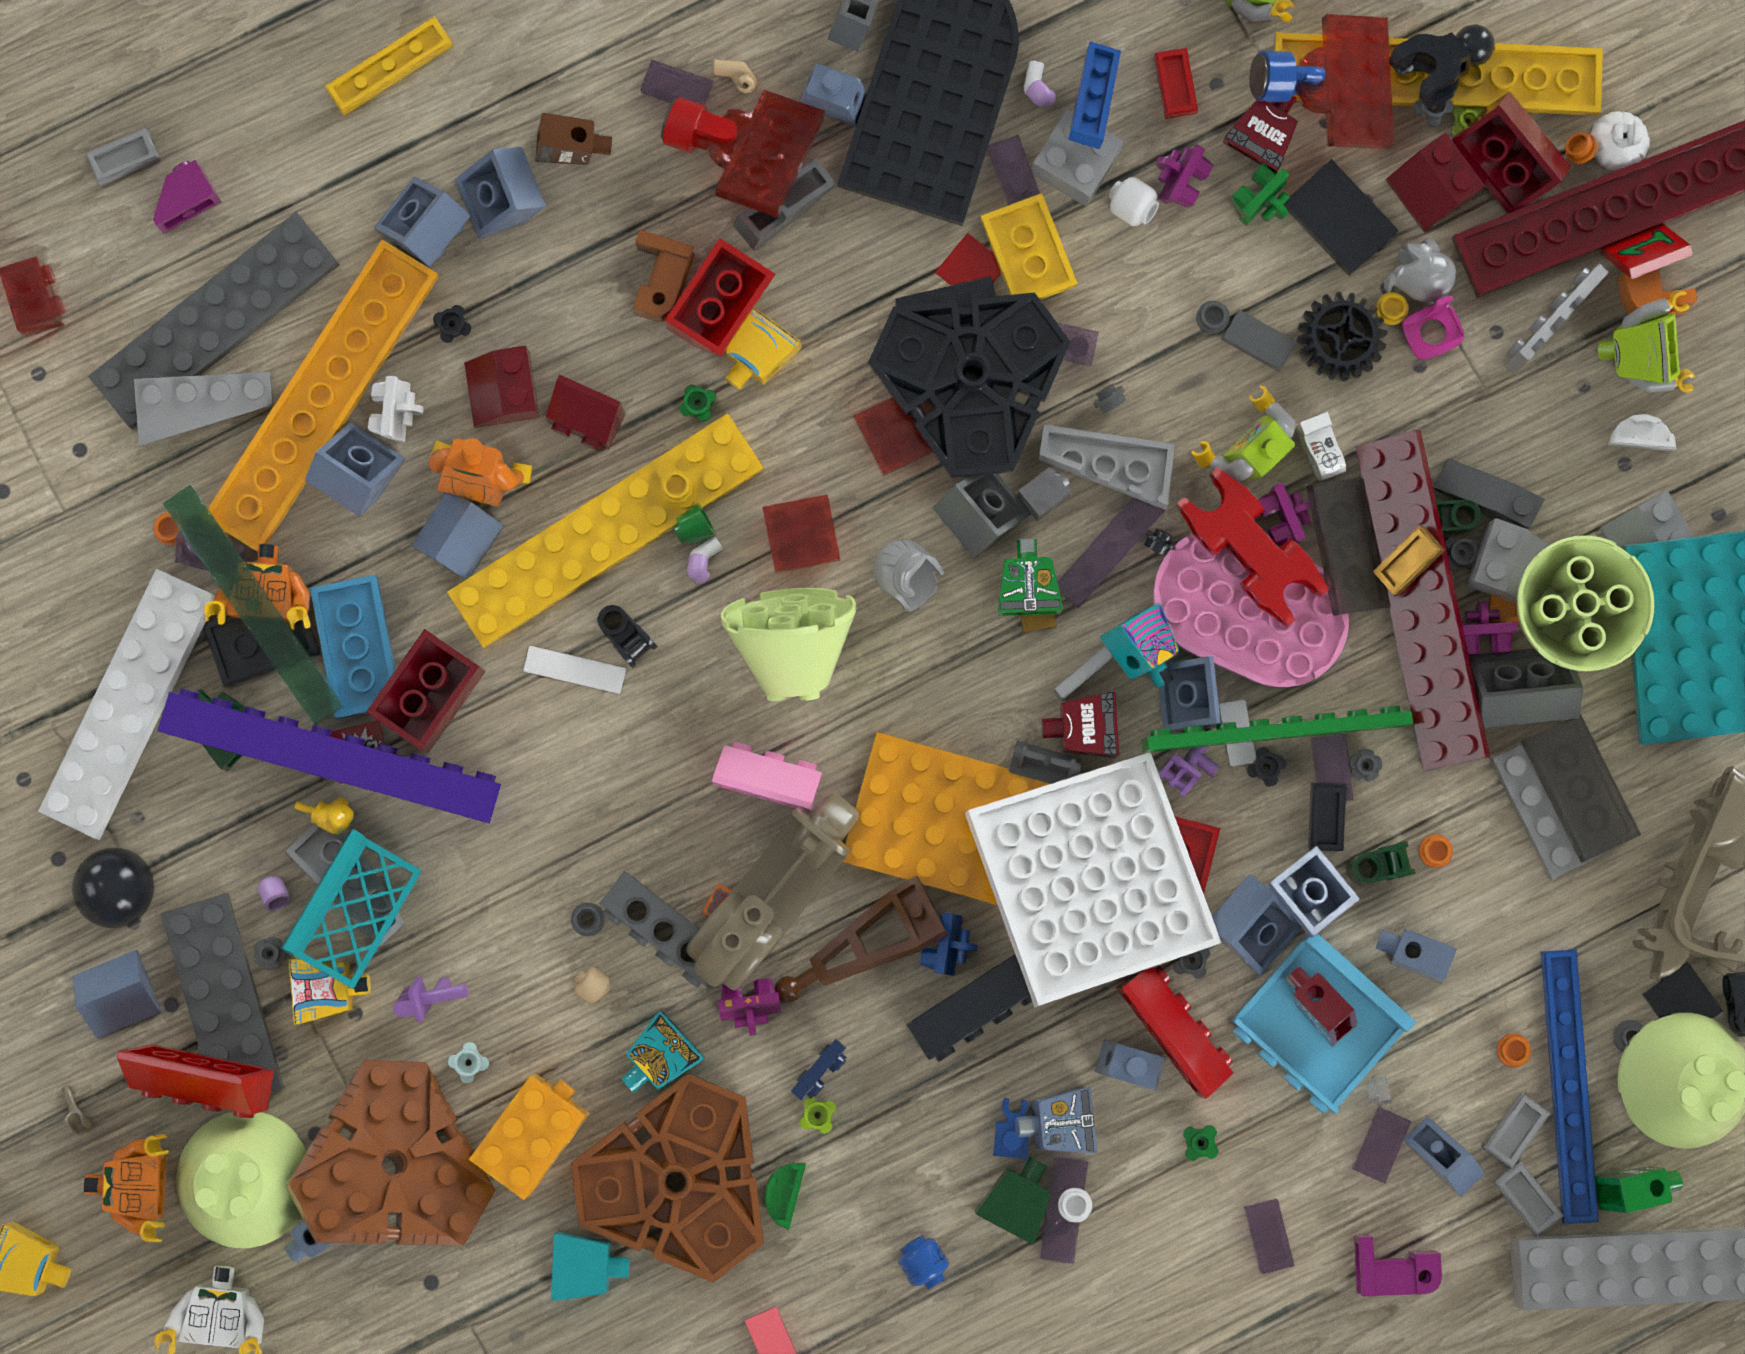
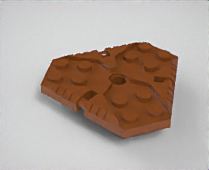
M365 1059L361 1062L328 1116L331 1119L327 1128L323 1127L320 1129L286 1184L288 1192L316 1243L383 1245L386 1243V1240H396V1245L459 1247L465 1245L496 1190L487 1173L469 1160L474 1153V1149L469 1144L466 1134H460L454 1123L457 1121V1118L452 1112L449 1103H447L443 1092H441L440 1086L427 1062ZM342 1128L352 1133L349 1139L339 1134ZM440 1130L444 1131L448 1139L444 1144H441L436 1135V1132ZM383 1158L390 1159L394 1163V1175L388 1174L383 1169ZM388 1215H396V1226H388Z
M687 1073L636 1112V1118L628 1124L623 1122L571 1162L578 1225L639 1252L642 1248L654 1253L653 1258L714 1283L764 1244L756 1176L752 1177L751 1164H754L747 1103L745 1096ZM646 1128L652 1137L642 1144L636 1134ZM737 1166L739 1178L727 1180L726 1167ZM680 1172L684 1175L686 1184L682 1190L674 1191L669 1188L667 1176L670 1173ZM651 1225L663 1229L660 1240L648 1235Z

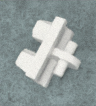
M386 376L385 382L372 385V400L383 404L382 414H371L369 417L368 430L396 442H405L406 427L412 426L413 415H423L424 409L423 406L414 404L415 393L410 392L411 383L398 380L396 376Z

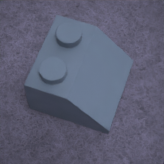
M522 147L492 149L455 178L478 239L524 223L546 207Z
M414 176L374 228L411 257L430 267L433 262L443 255L445 247L452 238L462 231L470 215L445 191Z
M350 422L316 451L305 481L360 517L377 502L404 463L405 458Z
M1317 846L1268 884L1311 938L1360 899Z
M1250 874L1212 916L1221 942L1260 976L1302 928L1276 894Z

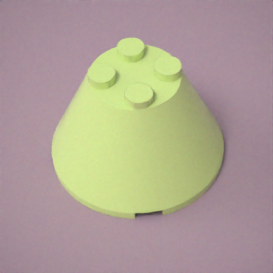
M1573 536L1549 545L1529 563L1518 587L1517 613L1522 630L1528 641L1547 660L1569 670L1598 671L1621 663L1630 657L1641 644L1644 637L1648 634L1653 621L1654 594L1651 582L1643 566L1634 556H1631L1617 546L1615 542L1596 536Z
M790 588L760 593V600L745 604V598L732 602L722 610L721 623L758 684L766 693L767 700L781 701L787 697L800 696L801 700L808 701L819 698V691L829 685L856 613V602L850 595H846V599L838 597L837 590Z
M1672 1013L1644 1025L1629 1041L1630 1044L1626 1046L1618 1068V1091L1621 1093L1626 1108L1625 1112L1629 1119L1650 1139L1674 1148H1699L1723 1138L1738 1124L1745 1113V1050L1740 1041L1723 1024L1707 1016L1695 1013Z
M233 1112L218 1116L204 1124L194 1133L180 1156L176 1172V1190L180 1206L193 1227L213 1242L233 1248H253L270 1243L288 1232L301 1218V1214L288 1192L286 1184L307 1151L294 1129L273 1115L260 1112L254 1114V1118H240L233 1116Z

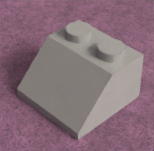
M1668 490L1600 527L1604 537L1615 542L1622 549V545L1694 537Z
M1495 518L1486 524L1477 550V557L1473 562L1465 586L1517 604L1518 587L1525 569L1533 558L1548 547L1549 544L1528 529Z

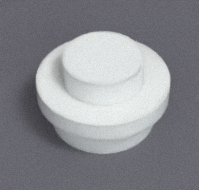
M1069 1188L1059 1197L1058 1209L1062 1217L1067 1221L1081 1222L1090 1215L1092 1200L1083 1189Z

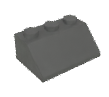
M1535 648L1514 650L1508 653L1469 655L1484 728L1580 718L1583 685L1577 671L1552 663Z

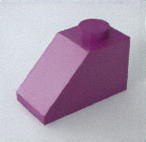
M196 160L181 162L172 169V173L166 175L153 218L155 225L163 234L221 202L203 168Z

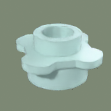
M468 1042L463 1045V1050L457 1053V1055L449 1057L448 1065L450 1068H455L462 1082L471 1083L478 1072L488 1069L489 1060L479 1054L475 1043ZM468 1059L472 1061L470 1066H467L465 1063Z

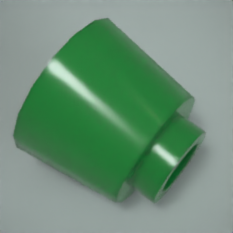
M699 503L676 518L678 524L673 526L682 544L687 541L691 545L716 536L707 514Z

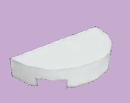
M1648 414L1633 415L1620 422L1611 433L1608 443L1609 446L1672 452L1677 450L1674 434H1671L1668 427L1661 422V419Z

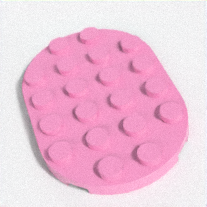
M1189 535L1174 545L1176 549H1171L1162 560L1155 576L1153 603L1160 602L1178 647L1198 658L1213 656L1215 666L1270 688H1292L1311 682L1325 673L1340 656L1348 635V609L1345 606L1337 583L1317 564L1315 566L1329 587V590L1319 597L1300 583L1287 585L1284 589L1283 599L1296 620L1286 628L1268 613L1258 608L1243 591L1240 582L1250 573L1226 547L1213 556L1193 535Z

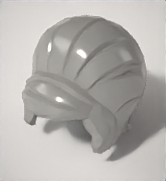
M1429 237L1425 238L1420 244H1406V251L1400 249L1398 251V260L1402 265L1397 266L1393 273H1390L1384 280V289L1387 292H1390L1392 286H1395L1414 300L1431 302L1443 298L1453 288L1456 268L1452 260L1441 253L1438 244Z
M898 539L883 547L877 553L873 565L874 577L879 587L886 594L898 600L902 604L903 609L908 612L920 607L936 592L938 580L935 571L940 575L944 574L937 559L929 554L923 546L909 539Z

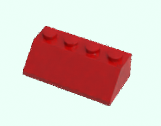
M1160 965L1133 974L1116 987L1117 991L1198 1097L1207 1099L1234 1073L1229 1067L1233 1061L1221 1046L1217 1050L1209 1041V1038L1212 1036L1211 1032L1201 1020L1197 1022L1193 1020L1188 1013L1191 1009L1190 1004L1180 992L1174 995L1167 985L1171 980Z
M154 1044L121 1050L117 1053V1060L128 1087L141 1090V1095L144 1097L162 1098V1095L172 1097V1102L176 1104L191 1105L193 1102L203 1104L202 1109L207 1111L220 1112L223 1109L232 1110L233 1116L240 1118H254V1114L268 1110L274 1073L272 1069Z

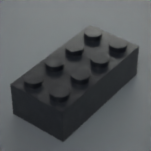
M1016 954L906 1024L928 1060L935 1057L938 1062L942 1061L955 1052L953 1045L964 1039L967 1043L973 1041L984 1033L981 1027L991 1020L997 1025L1013 1014L1010 1009L1019 1002H1021L1022 1006L1032 1002Z

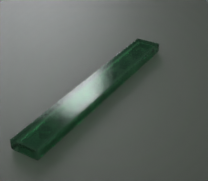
M190 484L162 503L313 724L318 725L343 708L344 705L196 489Z

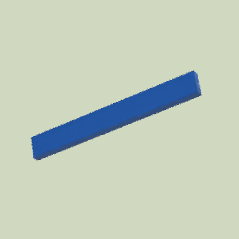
M1577 950L1541 951L1561 1213L1564 1215L1562 1223L1599 1222Z

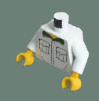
M214 1266L212 1284H199L195 1286L194 1290L185 1293L171 1311L164 1326V1331L156 1335L154 1340L156 1351H158L161 1343L170 1342L168 1354H174L176 1351L175 1337L179 1336V1342L239 1348V1354H248L250 1351H255V1354H263L259 1344L262 1342L264 1317L255 1298L249 1296V1289L232 1287L234 1267Z

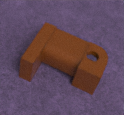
M639 229L636 239L637 249L657 257L648 285H640L633 309L636 316L656 322H665L666 317L682 295L694 259L695 252H692L694 247ZM658 300H664V301H665V302H664L663 304H661V305H656V304H655L656 301H658Z

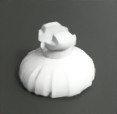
M1614 111L1603 115L1594 123L1590 133L1598 142V149L1593 158L1607 171L1614 172L1645 160L1650 147V138L1642 120L1624 111Z

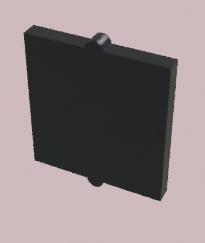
M1688 962L1670 976L1661 978L1660 982L1642 994L1659 1019L1672 1013H1695L1713 1019L1723 1012Z

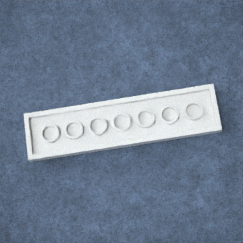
M158 569L155 570L38 812L92 838L101 839L165 707L168 693L172 692L206 622L204 606L208 602L213 601L215 595Z

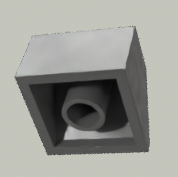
M999 474L969 476L956 484L932 507L940 516L942 522L950 528L960 540L962 546L970 552L974 559L993 547L1031 515Z

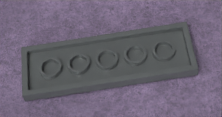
M229 893L161 913L201 1055L272 1069L274 1073L271 1092L285 1088Z

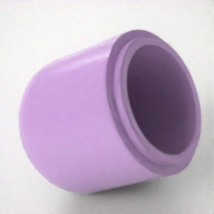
M266 877L258 886L259 895L267 910L275 911L282 909L291 899L286 885L280 877Z

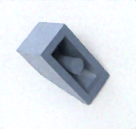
M1428 1116L1403 1139L1424 1163L1460 1197L1485 1174L1474 1157Z

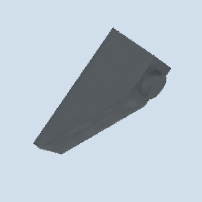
M841 0L828 40L858 52L871 25L878 0Z
M1447 459L1433 486L1434 490L1454 500L1473 501L1480 508L1481 514L1492 520L1497 518L1525 529H1530L1545 500L1515 483L1451 459Z

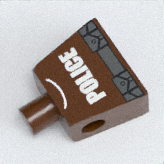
M549 113L541 114L537 131L535 162L588 165L592 153L611 155L612 135L595 134L594 121Z

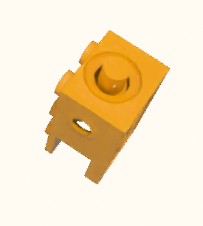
M537 1073L532 1074L469 1160L514 1194L525 1200L534 1192L588 1118L590 1112L571 1099L576 1090L565 1081L559 1079L553 1086Z

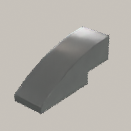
M815 158L766 191L762 199L739 213L733 226L754 251L801 216L827 194L836 183Z

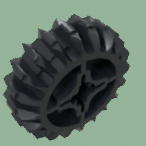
M1336 292L1334 302L1328 294L1322 297V304L1314 301L1311 304L1312 311L1306 310L1302 315L1306 322L1299 323L1297 328L1300 332L1305 333L1297 337V343L1307 344V346L1300 350V355H1311L1306 365L1311 367L1317 363L1320 367L1317 369L1316 374L1319 376L1325 369L1329 370V380H1334L1338 372H1340L1342 381L1349 379L1350 372L1356 379L1362 376V369L1370 372L1373 369L1372 362L1378 363L1382 358L1377 351H1383L1386 348V343L1379 339L1387 335V330L1377 329V327L1383 324L1384 318L1378 317L1374 319L1373 315L1377 311V307L1373 306L1367 310L1364 307L1367 303L1366 298H1362L1359 303H1355L1354 293H1350L1346 301L1343 298L1342 292ZM1332 313H1342L1338 324L1318 325L1319 320L1324 316ZM1353 317L1362 324L1366 336L1354 327ZM1344 326L1343 332L1346 341L1340 347V336L1337 333ZM1317 336L1319 340L1326 342L1330 346V356L1320 347ZM1366 348L1364 354L1349 361H1341L1346 349Z

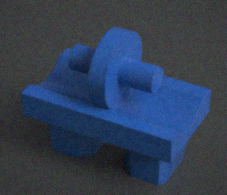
M943 912V916H939L949 935L939 940L938 949L925 948L922 950L920 965L934 969V973L954 976L956 962L966 964L967 951L977 952L978 945L969 944L970 930L961 929L963 916Z

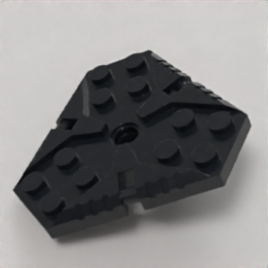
M1035 292L970 299L969 305L958 306L957 300L895 306L891 310L868 361V365L905 416L910 415L915 421L914 428L951 478L1010 473L1016 467L1040 411H1037L1041 401L1045 402L1071 341ZM971 318L972 327L960 328L959 319ZM968 366L978 367L982 372V377L976 381L968 380L964 376L963 370ZM1018 392L1028 396L1025 405L1015 401ZM929 401L935 410L926 415L921 406Z

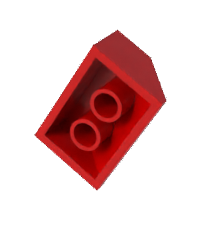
M719 238L666 317V328L694 347L721 357L775 277V273Z

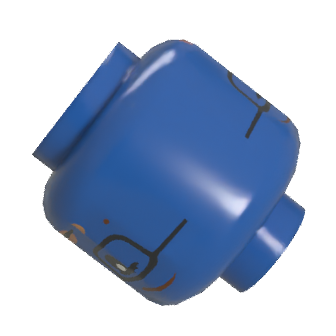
M921 1235L900 1249L902 1254L898 1258V1264L912 1286L925 1284L926 1288L930 1289L945 1279L942 1273L949 1266V1262L935 1239H925Z

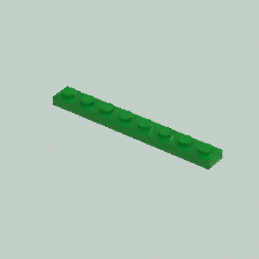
M1400 706L1380 708V714L1368 715L1367 709L1347 711L1348 717L1335 718V713L1330 712L1315 714V720L1302 721V716H1289L1282 718V724L1270 725L1269 719L1249 721V727L1237 728L1236 722L1216 724V730L1204 731L1203 725L1183 727V733L1171 734L1170 729H1157L1150 731V737L1141 739L1142 752L1148 753L1400 728L1413 724L1412 712H1400Z

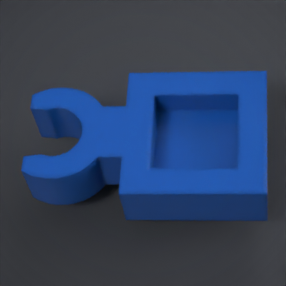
M1004 1098L1002 1101V1111L1006 1115V1122L996 1121L993 1156L1028 1159L1030 1136L1017 1137L1015 1131V1117L1025 1116L1028 1110L1027 1100L1021 1101V1109L1018 1112H1011L1008 1107L1009 1098Z

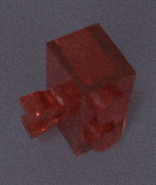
M35 256L0 267V276L17 331L27 338L64 326L61 315L66 313L61 297L59 295L55 296L52 284L56 283V279L50 264L46 265Z

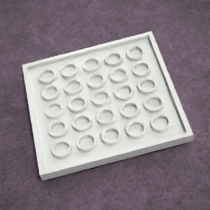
M1151 752L965 812L1034 1007L1221 943Z

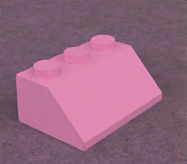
M733 742L732 747L724 745L712 779L714 786L794 809L799 807L808 813L812 812L822 777V772L816 771V764L798 760L797 765L784 762V755L771 751H765L764 756L751 753L752 746L739 742Z

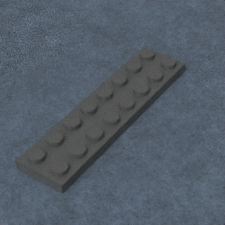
M295 212L88 377L128 427L133 429L137 426L134 379L200 376L339 266V263L299 214Z

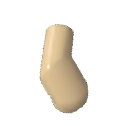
M715 59L714 76L730 77L741 93L748 94L755 90L757 80L746 63Z

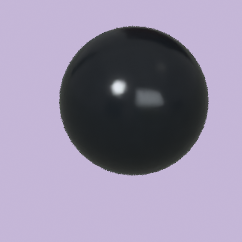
M106 848L92 853L79 865L72 882V895L79 912L88 921L105 928L125 927L137 921L149 908L154 894V880L149 866L139 855L123 848Z

